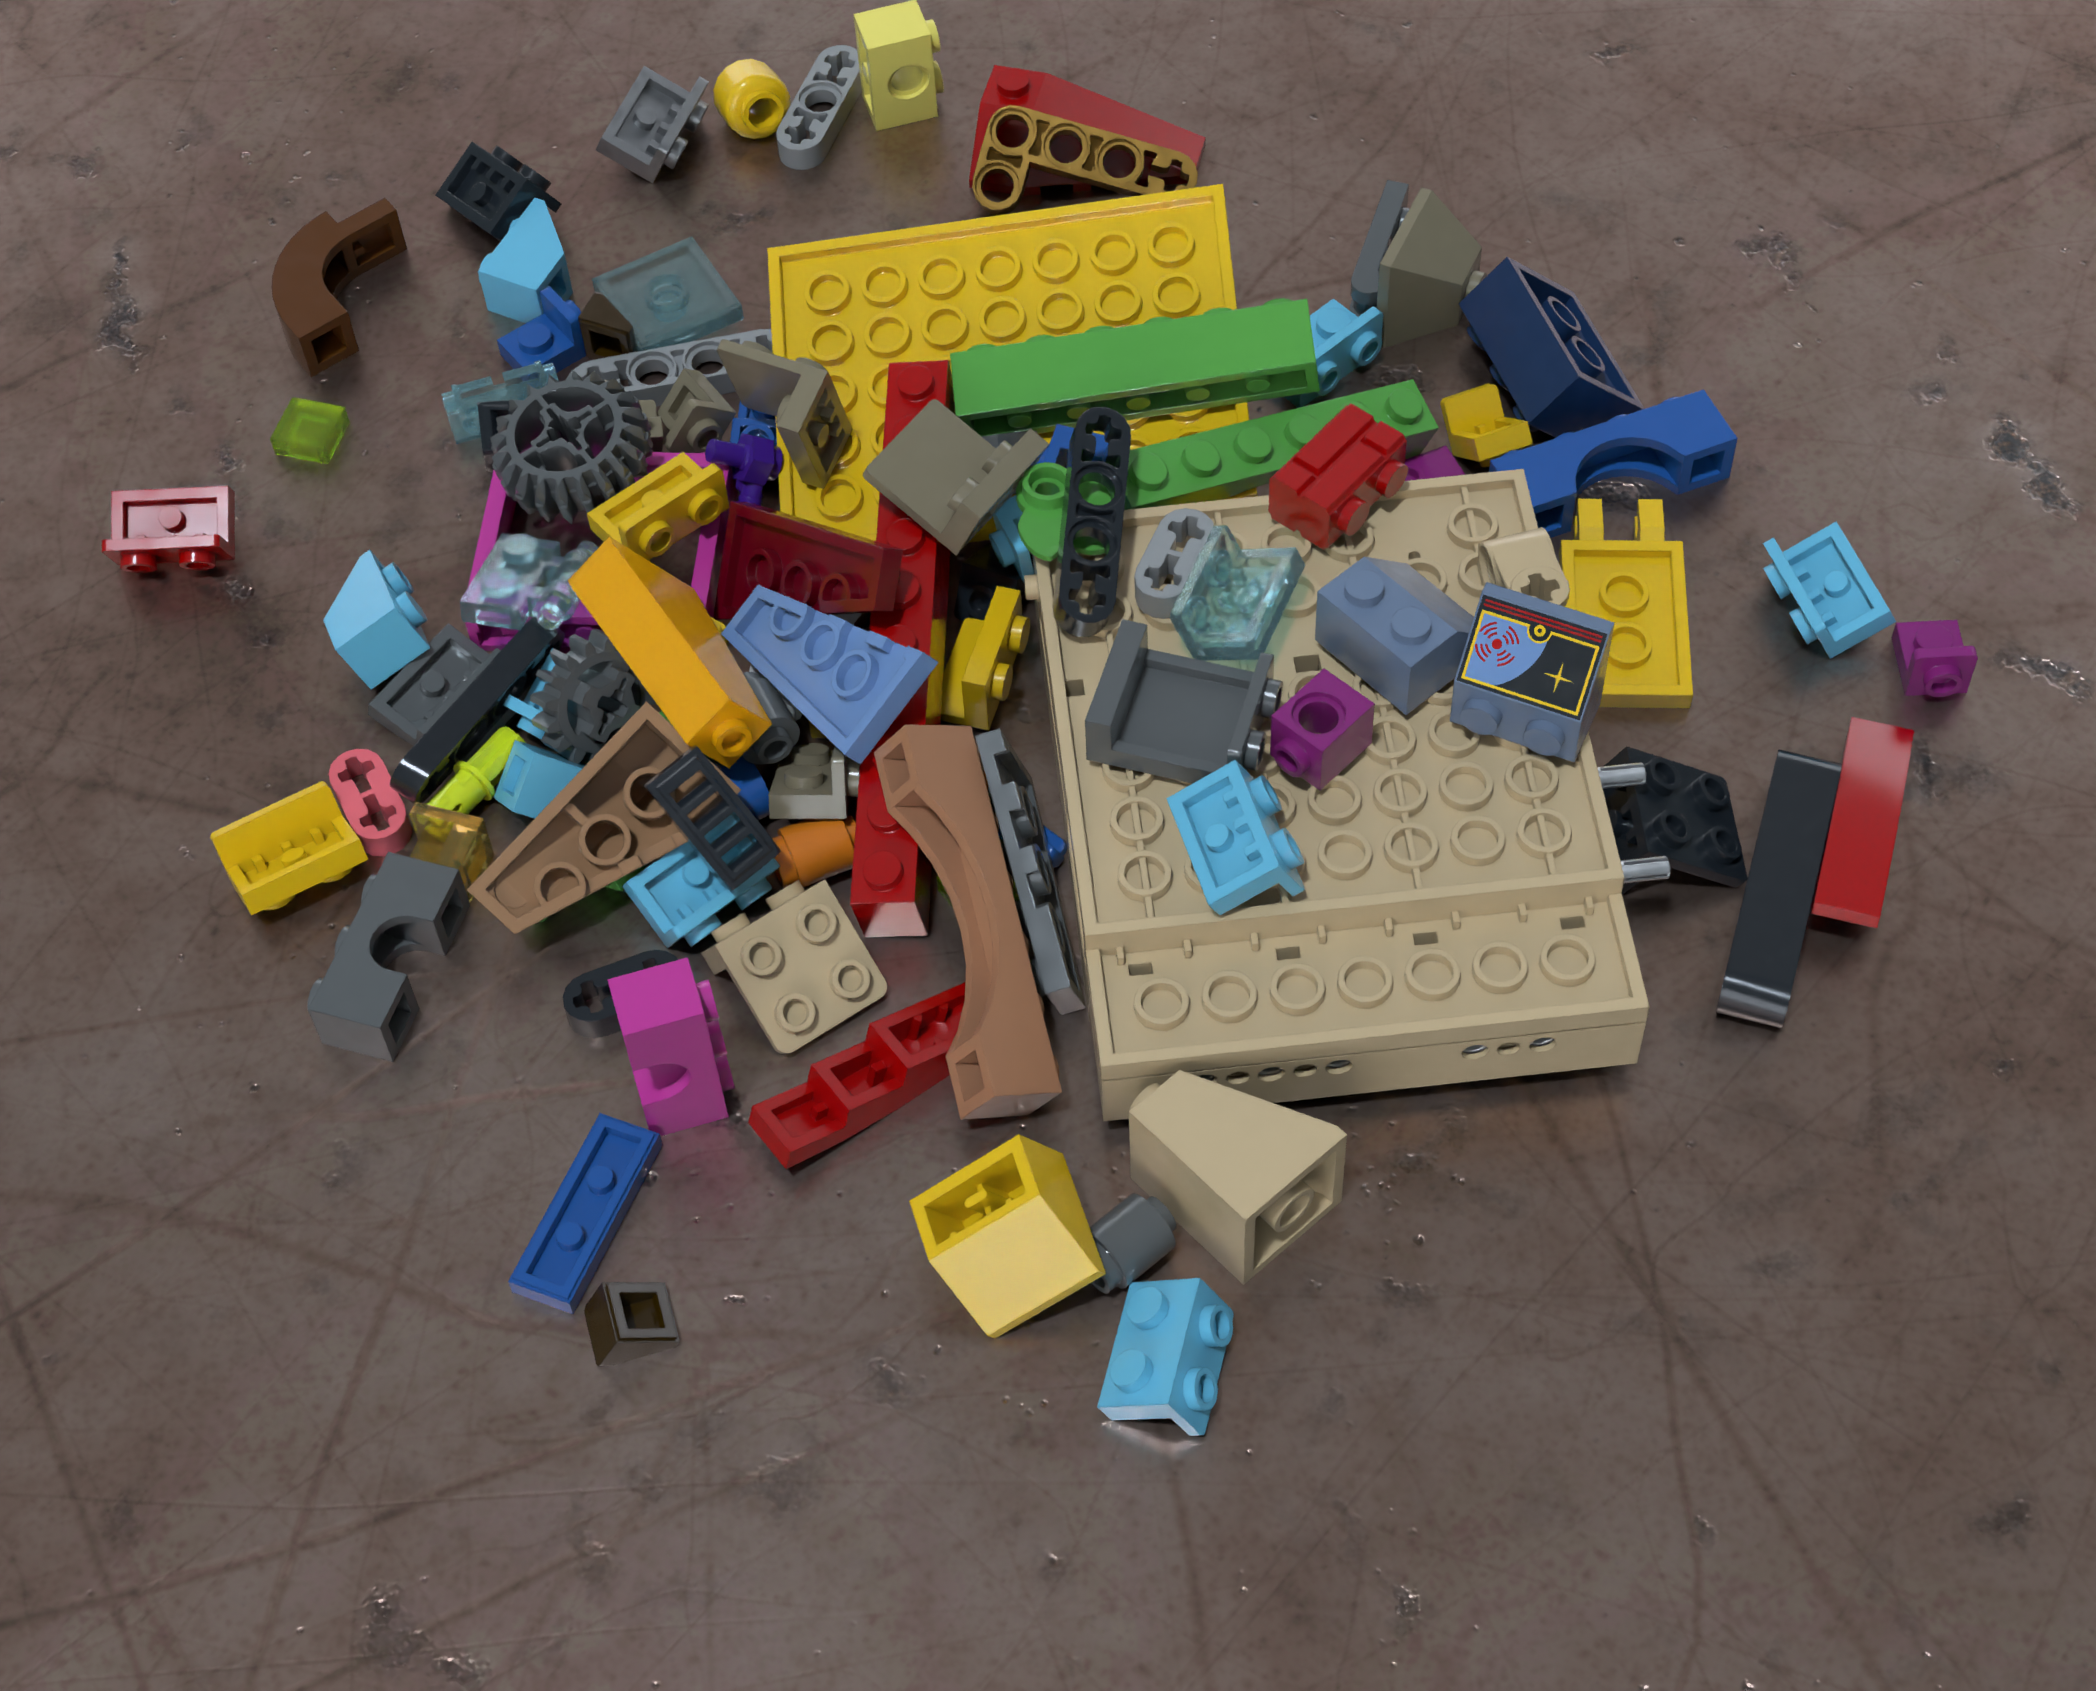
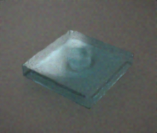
M692 236L592 278L594 291L602 293L633 326L638 351L692 342L744 319L741 303Z

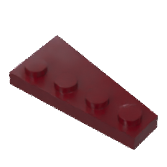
M730 501L714 619L732 620L757 585L807 604L827 615L893 612L900 579L903 549L754 503Z

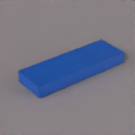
M599 1113L508 1280L512 1293L574 1314L663 1146L659 1133Z

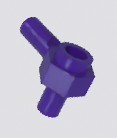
M742 433L737 444L710 439L706 446L705 458L707 462L733 468V479H737L736 489L740 492L738 501L750 502L761 506L763 485H765L766 481H774L779 475L782 466V451L780 447L774 446V440Z

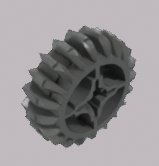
M572 369L565 381L558 382L549 374L547 385L538 390L527 384V398L523 401L509 399V412L511 415L496 417L498 433L490 437L492 442L491 449L494 453L492 456L493 469L498 479L501 480L505 493L513 501H518L520 507L525 509L528 514L538 511L540 516H543L548 522L561 512L563 518L572 524L578 512H590L635 483L634 477L648 474L646 459L653 455V443L649 431L651 426L636 396H633L631 391H625L616 378L605 382L604 378L594 371L582 380L581 376Z

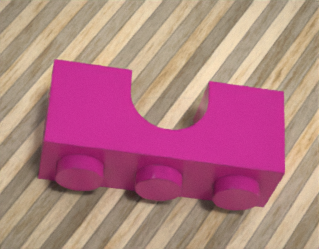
M688 957L607 979L648 1129L659 1133L660 1136H664L729 1117L723 1092L735 1089L726 1056V1046L719 1025V1015L709 980L695 983Z

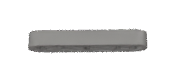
M758 329L584 362L576 367L574 371L581 376L582 380L594 371L604 380L616 378L619 384H621V380L627 379L628 386L624 387L625 391H631L638 400H653L657 407L662 405L684 368L695 370L697 366L707 361H716L723 364L716 351L722 339L742 344L744 341H753L765 346L772 352L771 329ZM724 366L716 373L703 374L721 395L736 392ZM652 371H659L668 375L665 380L655 385H647L639 381L644 374Z

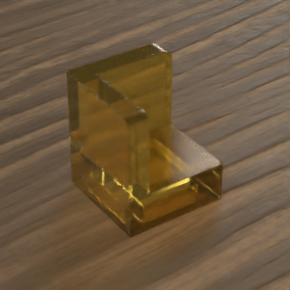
M414 803L409 815L418 841L410 857L459 869L469 902L471 903L474 896L467 889L488 868L494 856L484 819L427 804Z

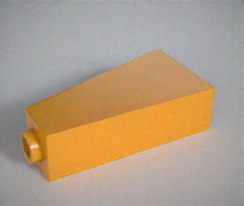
M608 537L568 580L573 591L687 745L690 747L696 745L703 754L730 768L772 725L694 588L611 537Z

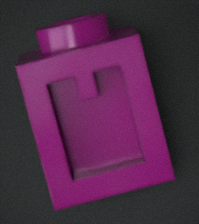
M1957 620L1895 623L1891 638L1905 696L1930 695L1945 697L1952 694L1967 693L1978 656L1974 646L1963 645Z

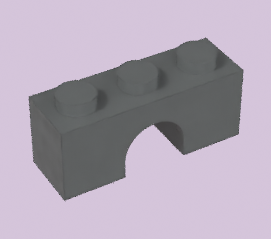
M391 852L387 853L378 873L370 875L364 885L361 906L352 924L346 925L340 931L335 945V957L324 978H318L310 990L307 1009L322 1044L394 1062L420 1008L407 974L388 970L387 967L394 959L411 951H427L446 956L470 907L469 898L459 869Z

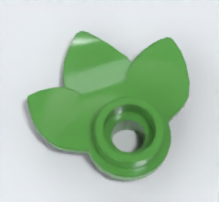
M1051 462L1039 463L1030 467L1024 473L1016 488L1017 505L1023 512L1018 522L1019 536L1029 552L1044 561H1052L1058 556L1067 470L1065 467ZM1087 481L1079 485V492L1088 503L1104 505L1111 501L1109 491L1102 484L1095 481ZM1081 536L1073 541V546L1077 553L1085 555L1105 553L1102 543L1093 537Z

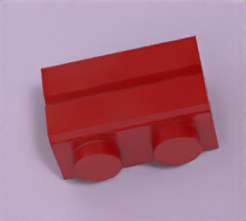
M1354 404L1346 405L1269 479L1268 512L1272 519L1293 532L1296 530L1300 531L1303 538L1323 550L1329 548L1343 533L1348 536L1354 535L1366 521L1370 507L1382 495L1386 498L1393 497L1402 487L1407 477L1408 466L1405 465L1407 440L1404 434L1382 421L1379 423L1375 422L1371 414Z

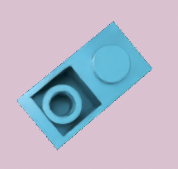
M534 198L522 215L512 221L508 233L495 250L484 257L478 270L479 282L482 286L488 311L523 323H527L544 313L539 294L543 289L550 286L564 301H567L573 294L562 245L545 201Z
M368 550L359 557L323 621L337 653L372 690L430 649V645L421 628V625L428 620L421 607L410 595L414 592L411 583L394 562L385 567L373 552Z

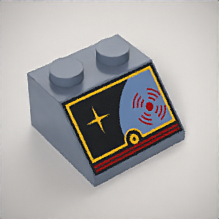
M1486 582L1454 680L1450 722L1463 725L1477 734L1493 735L1526 746L1541 755H1553L1575 762L1601 703L1614 622Z

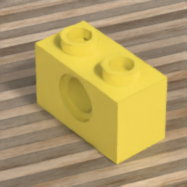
M917 0L853 14L862 97L876 131L938 117L936 94L944 92V86L939 65L936 60L933 61V53L940 52V40L934 20L924 19Z

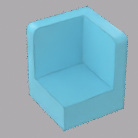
M515 740L493 798L512 812L535 819L586 764L582 762L575 764L557 753Z

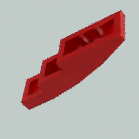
M1851 717L1843 751L1841 773L1820 862L1811 914L1878 928L1899 824L1914 730Z
M965 982L869 1023L864 1042L811 1064L807 1082L752 1106L748 1121L749 1125L785 1169L848 1139L903 1107L950 1075L946 1054L958 1030L965 1001Z

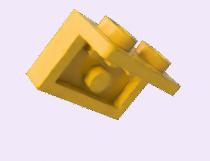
M682 452L588 512L587 517L590 529L603 542L608 537H611L649 561L653 557L664 554L673 544L699 527L713 522L722 512L730 508L724 474L715 463L708 465L704 469L700 468L688 455Z
M997 586L985 619H964L943 673L941 721L989 731L999 702L1005 701L1008 697L1017 653L1022 654L1024 652L1029 637L1030 618L1022 616L1021 590Z
M324 781L318 782L224 826L210 835V839L234 889L251 916L262 910L281 908L292 901L296 894L321 882L337 881L348 875L354 866L369 860L360 839L343 817L330 787Z

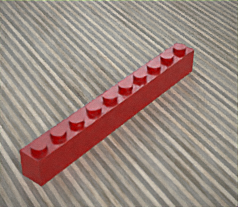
M948 360L889 363L883 449L933 399L941 402L956 415L952 372ZM880 492L876 541L903 549L894 610L893 612L871 613L870 631L883 635L905 647L910 646L922 651L939 663L860 765L850 905L864 937L928 936L932 863L912 836L887 811L874 752L904 725H940L951 551Z

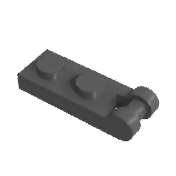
M1387 180L1351 277L1350 295L1352 301L1349 311L1358 317L1373 306L1377 308L1379 265L1410 209L1407 208L1409 184Z

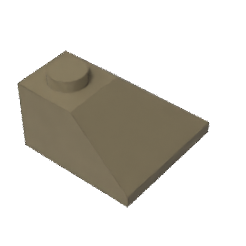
M1423 187L1420 188L1379 265L1377 309L1383 313L1382 347L1384 348L1457 326L1464 315L1458 303L1487 276L1486 273L1480 271L1481 245L1432 190Z

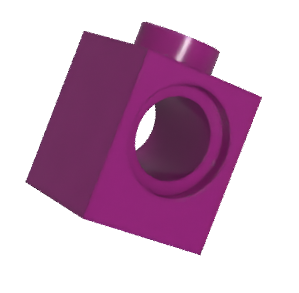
M1324 668L1271 715L1270 755L1274 757L1276 763L1284 772L1293 777L1303 778L1320 791L1372 743L1375 703Z

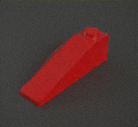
M994 65L980 101L969 175V188H972L973 176L987 125L992 115L999 108L1008 105L1025 107L1179 151L1190 157L1195 163L1197 170L1206 146V137L1049 73ZM1011 119L1005 121L1000 126L997 132V139L1002 145L1015 148L1021 146L1026 141L1029 130L1023 122ZM1061 135L1052 142L1050 152L1055 160L1061 163H1070L1080 156L1082 146L1077 138L1071 135ZM1114 150L1105 157L1103 166L1110 176L1124 178L1133 172L1135 162L1128 152ZM1144 156L1143 174L1137 185L1147 187L1148 175L1162 179L1164 185L1188 183L1187 180L1180 177L1181 168L1170 165L1167 173L1155 172L1150 170L1154 158ZM1030 168L1023 196L1041 195L1040 187L1072 184L1073 192L1091 191V185ZM996 173L990 175L985 180L982 190L1012 194L1014 184L1005 174Z

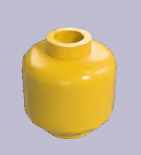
M751 58L737 60L726 66L717 77L713 88L714 104L720 116L737 134L750 139L766 138L775 133L790 107V94L785 83L764 62Z

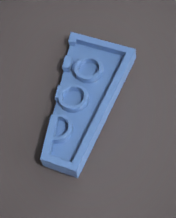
M760 585L756 586L721 633L845 756L860 765L939 663L922 651L895 643L891 639L873 631L868 632L858 628L846 620L819 612L807 604Z

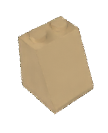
M1181 1070L1177 1071L1162 1085L1154 1083L1146 1087L1131 1105L1129 1111L1131 1179L1149 1196L1159 1199L1171 1212L1175 1221L1243 1285L1342 1201L1347 1134L1337 1125Z

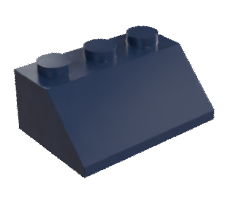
M1506 257L1458 303L1470 323L1467 327L1469 336L1481 349L1487 352L1493 362L1489 368L1492 376L1504 389L1510 392L1516 402V405L1513 407L1515 416L1519 420L1528 421L1531 432L1537 433L1541 430L1554 437H1558L1563 433L1577 432L1607 422L1617 415H1628L1645 409L1577 296L1571 290Z

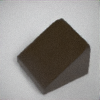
M594 292L578 317L586 356L591 359H600L638 352L633 326L602 293Z
M602 1282L585 1306L584 1314L597 1366L623 1363L676 1348L680 1343L665 1282Z

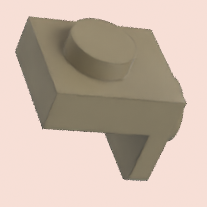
M684 368L657 412V416H661L662 422L670 430L663 441V445L671 453H704L710 439H722L724 432L736 414V411L700 371Z

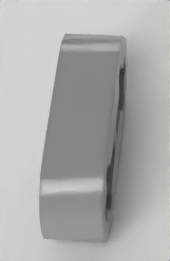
M1178 509L1165 515L1160 521L1136 568L1134 576L1135 599L1137 606L1143 613L1155 618H1171L1183 613L1190 605L1213 559L1215 551V528L1213 521L1205 513L1196 509ZM1187 536L1195 537L1187 541L1182 552L1176 551V542H1183ZM1168 574L1174 575V585L1167 584L1163 591L1153 589L1160 588Z

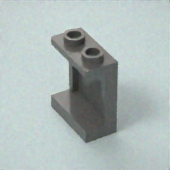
M1122 619L1085 719L1086 760L1192 784L1233 760H1236L1246 771L1247 769L1258 771L1266 743V732L1260 730L1264 718L1271 719V715L1279 709L1283 691V681L1273 679L1274 655L1261 652L1255 671L1252 672L1148 649L1147 624Z

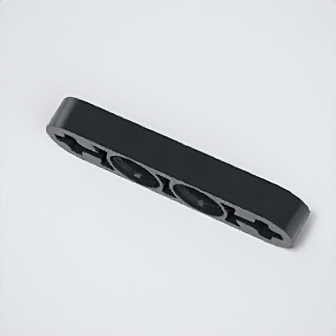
M1094 407L1086 410L1079 417L1069 441L1052 607L1053 615L1058 625L1067 633L1077 637H1090L1099 633L1106 626L1116 602L1131 432L1126 419L1117 411L1107 407ZM1093 431L1103 432L1105 442L1109 443L1102 461H1092L1096 450V437L1092 435ZM1087 481L1100 483L1109 491L1111 501L1104 505L1088 503L1082 498L1079 492V485ZM1081 536L1093 537L1102 543L1106 556L1098 561L1084 559L1077 554L1073 541ZM1083 581H1092L1088 595V604L1093 608L1091 614L1081 613L1079 603L1075 601Z
M541 615L532 617L408 751L395 769L390 780V787L415 805L425 802L453 772L454 765L458 761L463 760L509 710V708L504 706L509 694L518 699L535 681L536 673L538 670H541L551 649H560L565 638V632Z

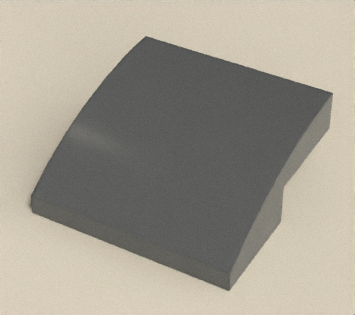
M448 623L429 642L430 649L408 663L368 704V715L392 733L414 746L501 650L496 648L491 654L487 653ZM533 683L518 698L519 700L524 701ZM509 709L462 761L467 762L499 728L508 727L519 713Z

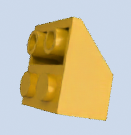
M1020 1134L909 1201L929 1262L988 1337L995 1339L1106 1274L1063 1153Z

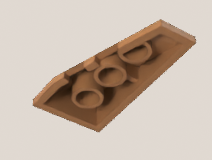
M646 701L480 875L467 891L509 930L517 934L687 843V840L645 788L644 784L691 747L684 742L676 729ZM710 761L732 790L738 794L741 789ZM697 772L671 792L670 796L677 803L705 780ZM714 793L687 814L688 818L694 823L721 800Z

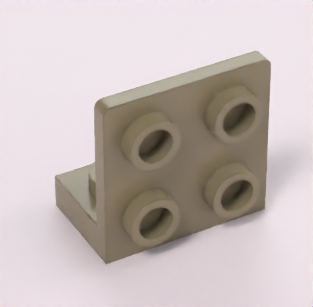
M722 339L716 351L742 405L776 417L777 428L802 482L824 489L853 430L829 372L821 364L811 359L799 357L794 361L777 356L765 346L753 341H744L742 344Z
M933 399L866 467L863 477L957 555L1016 492L1017 485L1024 473L1030 467L1037 464L1049 443L1030 428L1014 446L1004 440L995 448L941 402Z

